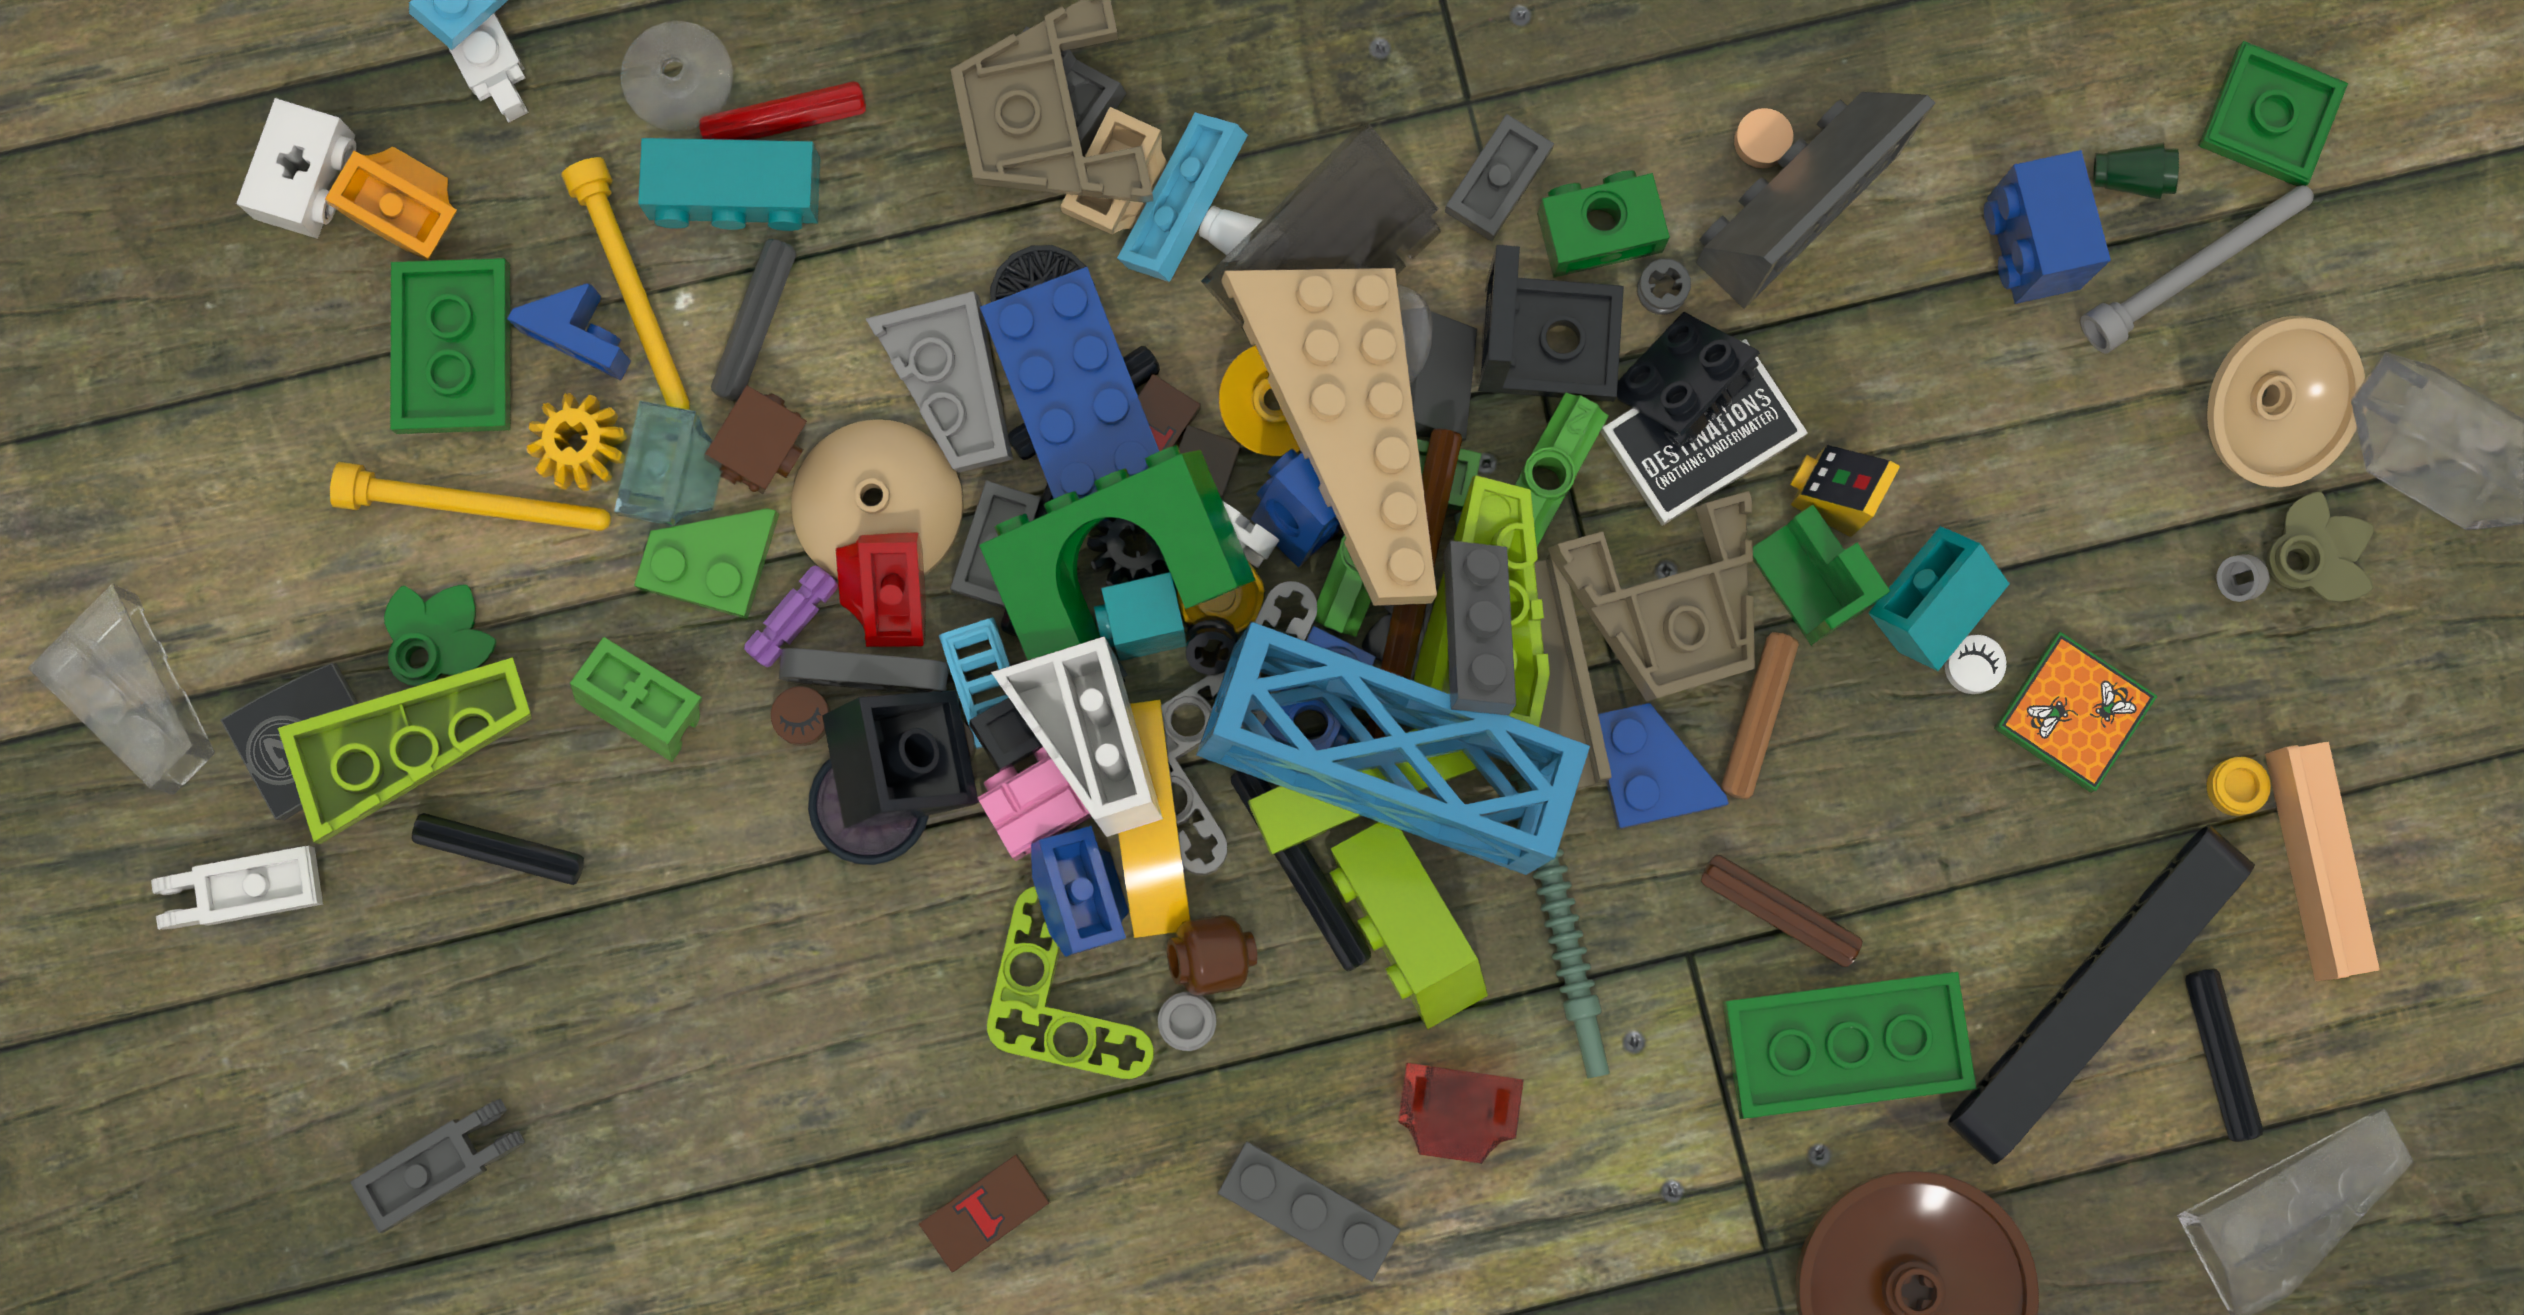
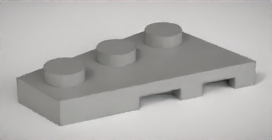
M974 291L866 318L873 333L879 338L892 360L890 362L898 376L904 381L920 409L919 412L952 469L958 473L1013 460L985 321L980 309V297Z

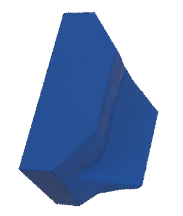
M1092 826L1047 837L1032 843V879L1048 932L1065 957L1125 939L1126 936L1121 922L1129 911L1111 853L1098 847Z

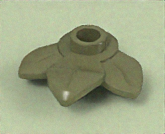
M2321 491L2306 495L2295 501L2285 514L2283 536L2272 543L2267 554L2269 572L2280 585L2289 589L2309 587L2318 596L2329 602H2345L2360 598L2369 593L2374 586L2368 575L2354 562L2359 559L2366 549L2373 534L2374 526L2370 522L2350 516L2330 517L2327 500ZM2289 552L2297 553L2302 558L2303 566L2300 571H2295L2289 567L2287 563Z

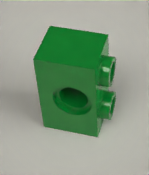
M1622 171L1607 176L1603 179V184L1582 189L1581 184L1571 183L1556 187L1548 192V197L1542 198L1537 213L1553 278L1663 253L1670 238L1653 173L1637 176L1635 171ZM1595 210L1605 211L1613 217L1616 227L1607 231L1598 230L1589 223L1587 214Z

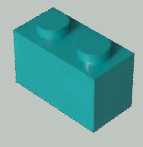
M1940 526L1889 587L1890 592L1881 598L1868 614L1899 653L1939 671L2010 583L1981 543Z
M1170 572L1101 588L1105 604L1094 606L1100 636L1106 638L1111 648L1115 647L1119 661L1186 646L1184 627Z

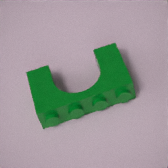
M1177 445L1161 450L1145 458L1148 469L1133 476H1129L1126 468L1110 473L1094 481L1097 492L1079 499L1076 491L1057 497L1044 504L1047 512L1046 515L1029 521L1025 513L994 526L997 537L979 544L1027 660L1101 638L1079 586L1077 560L1081 545L1087 534L1096 524L1107 517L1131 521L1143 528L1155 540L1163 554L1185 609L1205 603L1256 581L1201 450L1180 453Z

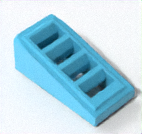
M988 618L939 635L969 725L970 719L1009 697L1006 694L975 704L972 695L998 687L1000 684L993 674L967 682L965 672L995 662L999 670L1011 665L994 618ZM989 640L992 649L960 659L958 649ZM972 731L976 748H982V745Z

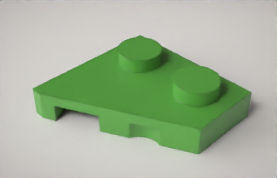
M766 508L650 531L634 586L639 590L748 619L779 514L776 510Z

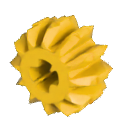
M565 393L562 399L563 410L560 411L550 403H543L542 410L549 419L546 424L539 421L529 423V430L541 439L527 445V452L532 457L541 458L535 468L538 474L543 478L554 475V484L562 490H566L575 479L577 486L582 491H589L592 486L591 475L594 473L604 482L611 481L612 475L605 467L606 463L610 461L621 464L625 459V455L621 451L612 447L627 439V433L623 428L613 427L617 421L618 414L611 407L600 410V401L593 395H588L579 406L577 399L571 393ZM576 433L586 442L583 449L578 452L568 442L572 435Z

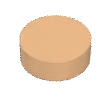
M1768 108L1756 109L1748 113L1741 120L1734 136V145L1739 157L1746 164L1762 169L1777 165L1778 161L1793 143V129L1788 119L1780 112Z

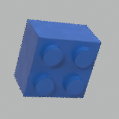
M2082 150L2014 164L1988 195V202L1984 204L1985 223L1989 233L1997 235L2002 253L1998 258L2000 280L2005 289L2011 288L2015 304L2081 290L2111 261Z

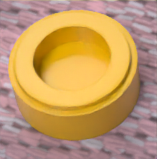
M2234 757L2224 760L2212 769L2207 779V793L2210 801L2219 811L2227 815L2242 816L2253 813L2266 803L2270 795L2271 784L2266 770L2261 764L2251 758Z

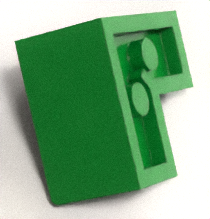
M1814 504L1794 516L1787 525L1753 546L1754 563L1811 646L1866 611L1890 592V589L1858 542L1844 550Z

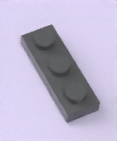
M1450 540L1443 553L1451 710L1509 716L1516 706L1507 547Z
M1246 1141L1218 1191L1219 1195L1371 1282L1401 1230Z

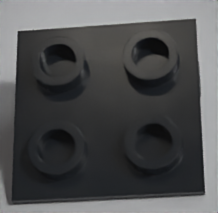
M1683 312L1618 380L1616 399L1667 427L1668 429L1664 432L1666 437L1674 445L1681 448L1686 442L1693 444L1700 432L1710 423L1705 414L1713 419H1717L1721 414L1715 401L1728 407L1732 403L1731 397L1733 398L1748 382L1755 378L1753 371L1759 365L1755 358L1760 353L1748 344Z

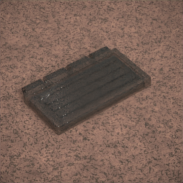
M1361 123L1201 282L1244 331L1242 327L1244 319L1234 298L1229 299L1221 282L1225 271L1395 268L1397 276L1406 267L1405 263L1396 253L1399 248L1410 259H1414L1441 233L1440 227L1431 217L1439 208L1371 125Z

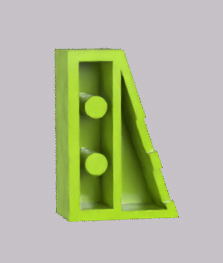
M1378 822L1331 848L1338 868L1329 872L1336 888L1345 903L1353 899L1356 900L1364 917L1357 920L1361 931L1373 951L1382 947L1391 963V966L1385 968V971L1402 1000L1407 997L1411 999L1427 1030L1488 996L1478 958L1402 830Z

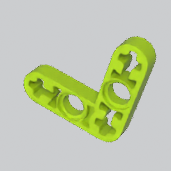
M1035 886L1026 889L1018 897L1014 906L987 1019V1033L990 1041L1002 1051L1120 1079H1134L1142 1076L1150 1069L1154 1060L1153 1043L1144 1031L1133 1026L1047 1007L1060 949L1049 934L1046 922L1043 924L1040 938H1052L1049 951L1033 943L1016 944L1019 931L1029 936L1032 933L1034 921L1032 917L1025 914L1027 904L1037 905L1039 902ZM1023 953L1038 955L1044 964L1042 979L1030 987L1017 984L1011 974V965L1014 959ZM1013 1010L1022 1011L1021 1018L1024 1023L1041 1027L1040 1015L1052 1016V1020L1044 1033L1045 1051H1034L1033 1046L1038 1038L1026 1035H1018L1015 1044L1007 1043L1006 1032L998 1029L1000 1018L1008 1019L1011 1017ZM1066 1023L1081 1025L1086 1030L1088 1036V1044L1085 1050L1075 1057H1066L1060 1054L1054 1044V1036L1057 1030ZM1097 1028L1109 1029L1110 1032L1104 1041L1113 1044H1124L1126 1036L1136 1037V1047L1145 1051L1143 1061H1133L1130 1070H1123L1119 1068L1120 1058L1101 1053L1102 1065L1091 1064L1089 1061L1097 1048Z

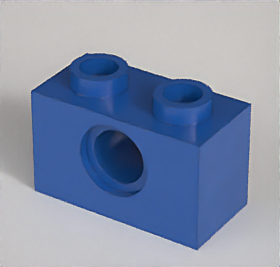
M1291 449L1271 467L1268 472L1271 478L1256 493L1261 501L1251 520L1278 538L1279 542L1276 546L1299 568L1338 533L1341 525L1332 506L1327 507L1318 488L1321 483L1310 459H1305L1302 453L1298 454L1294 449Z

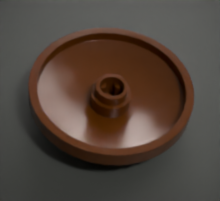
M1900 1171L1882 1174L1864 1180L1842 1193L1827 1206L1809 1231L1802 1247L1796 1272L1795 1294L1798 1315H2038L2039 1288L2034 1260L2028 1244L2012 1218L1999 1204L1976 1187L1959 1179L1932 1172Z

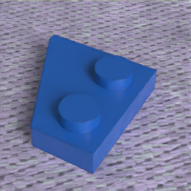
M1650 703L1598 714L1611 770V779L1606 784L1617 830L1720 808L1729 804L1726 794Z

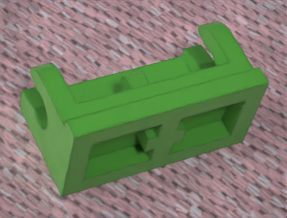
M605 637L601 639L570 682L577 704L673 762L681 750V738L689 725L695 728L700 719L699 704L702 701L701 696Z

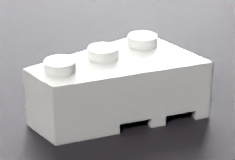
M1105 637L991 672L1106 837L1163 819L1117 657Z

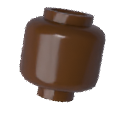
M1229 915L1187 920L1179 926L1176 936L1168 940L1167 959L1169 970L1175 984H1183L1186 990L1195 996L1237 990L1246 982L1249 967L1257 964V947L1254 936L1250 931L1243 932L1237 920Z

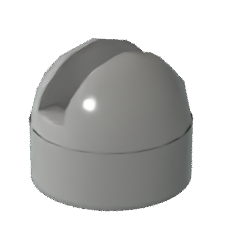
M2249 554L2227 558L2221 563L2217 571L2218 587L2221 593L2232 601L2241 602L2255 599L2266 590L2270 582L2265 562ZM2248 571L2253 572L2254 580L2241 585L2237 584L2235 575Z

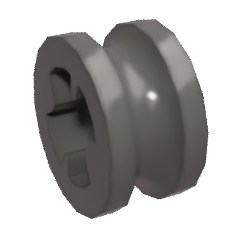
M1659 259L1651 262L1644 269L1637 284V296L1640 303L1648 311L1657 315H1667L1677 311L1684 304L1691 289V278L1687 269L1681 263L1672 259ZM1665 275L1671 276L1675 280L1672 290H1679V294L1674 296L1667 293L1662 299L1656 297L1652 293L1656 285L1649 284V279L1653 277L1660 281Z

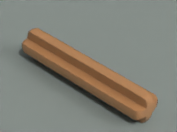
M1772 632L1766 638L1721 784L1722 791L1735 798L1748 799L1754 793L1799 646L1797 639L1784 633Z

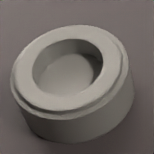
M1189 992L1178 993L1170 997L1160 1009L1158 1015L1159 1032L1165 1042L1175 1049L1181 1051L1200 1049L1211 1040L1215 1033L1217 1022L1215 1011L1208 1000L1202 996H1195Z

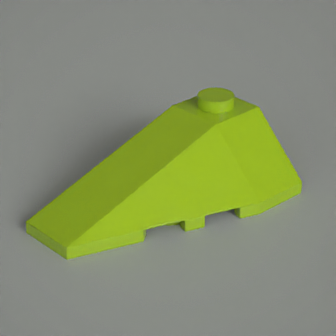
M1475 475L1471 479L1453 541L1507 547L1516 706L1509 716L1539 727L1550 670L1548 654H1544L1540 620L1544 618L1542 599H1538L1535 562L1538 556L1531 489ZM1443 573L1420 649L1414 681L1450 694L1445 574Z

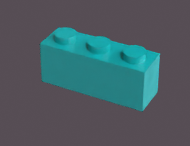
M641 139L638 205L647 218L654 220L657 226L678 229L688 227L689 221H711V225L716 228L737 230L745 228L746 222L768 223V226L772 229L795 231L802 229V223L818 224L820 156L813 141Z

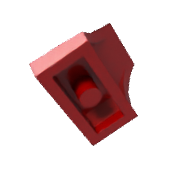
M919 532L860 535L856 543L835 548L840 605L849 610L862 624L865 631L866 647L924 646L926 636V595L923 549Z

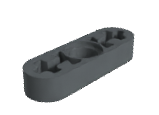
M786 648L782 649L779 679L800 684L905 693L940 692L947 689L949 666L948 663L929 659Z

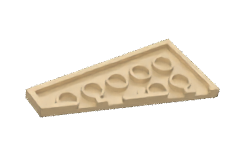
M1395 268L1225 271L1221 282L1229 299L1234 298L1244 319L1242 327L1250 344H1255L1269 372L1267 380L1304 458L1310 459L1321 483L1318 488L1327 507L1332 506L1346 536L1345 546L1373 605L1432 603L1437 596Z

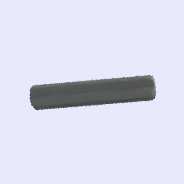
M768 239L764 244L711 384V390L720 398L737 402L749 382L796 257L794 248L785 242Z

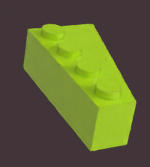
M512 657L279 727L278 731L313 842L322 844L531 720L532 717Z

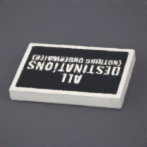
M1744 339V340L1742 341V342H1744V343H1746V344L1749 345V343L1747 342L1746 339ZM1758 357L1755 359L1759 365L1753 371L1755 378L1748 382L1733 398L1731 397L1732 403L1728 407L1715 401L1721 414L1717 419H1713L1705 414L1710 423L1700 432L1693 444L1686 442L1681 448L1677 447L1666 437L1664 432L1668 429L1667 427L1635 409H1631L1602 428L1601 434L1661 526L1800 441L1808 434Z

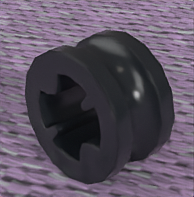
M1205 616L1192 623L1186 633V659L1190 666L1197 672L1206 675H1218L1225 672L1233 647L1238 641L1234 625L1218 616ZM1209 639L1220 641L1214 652L1204 650Z

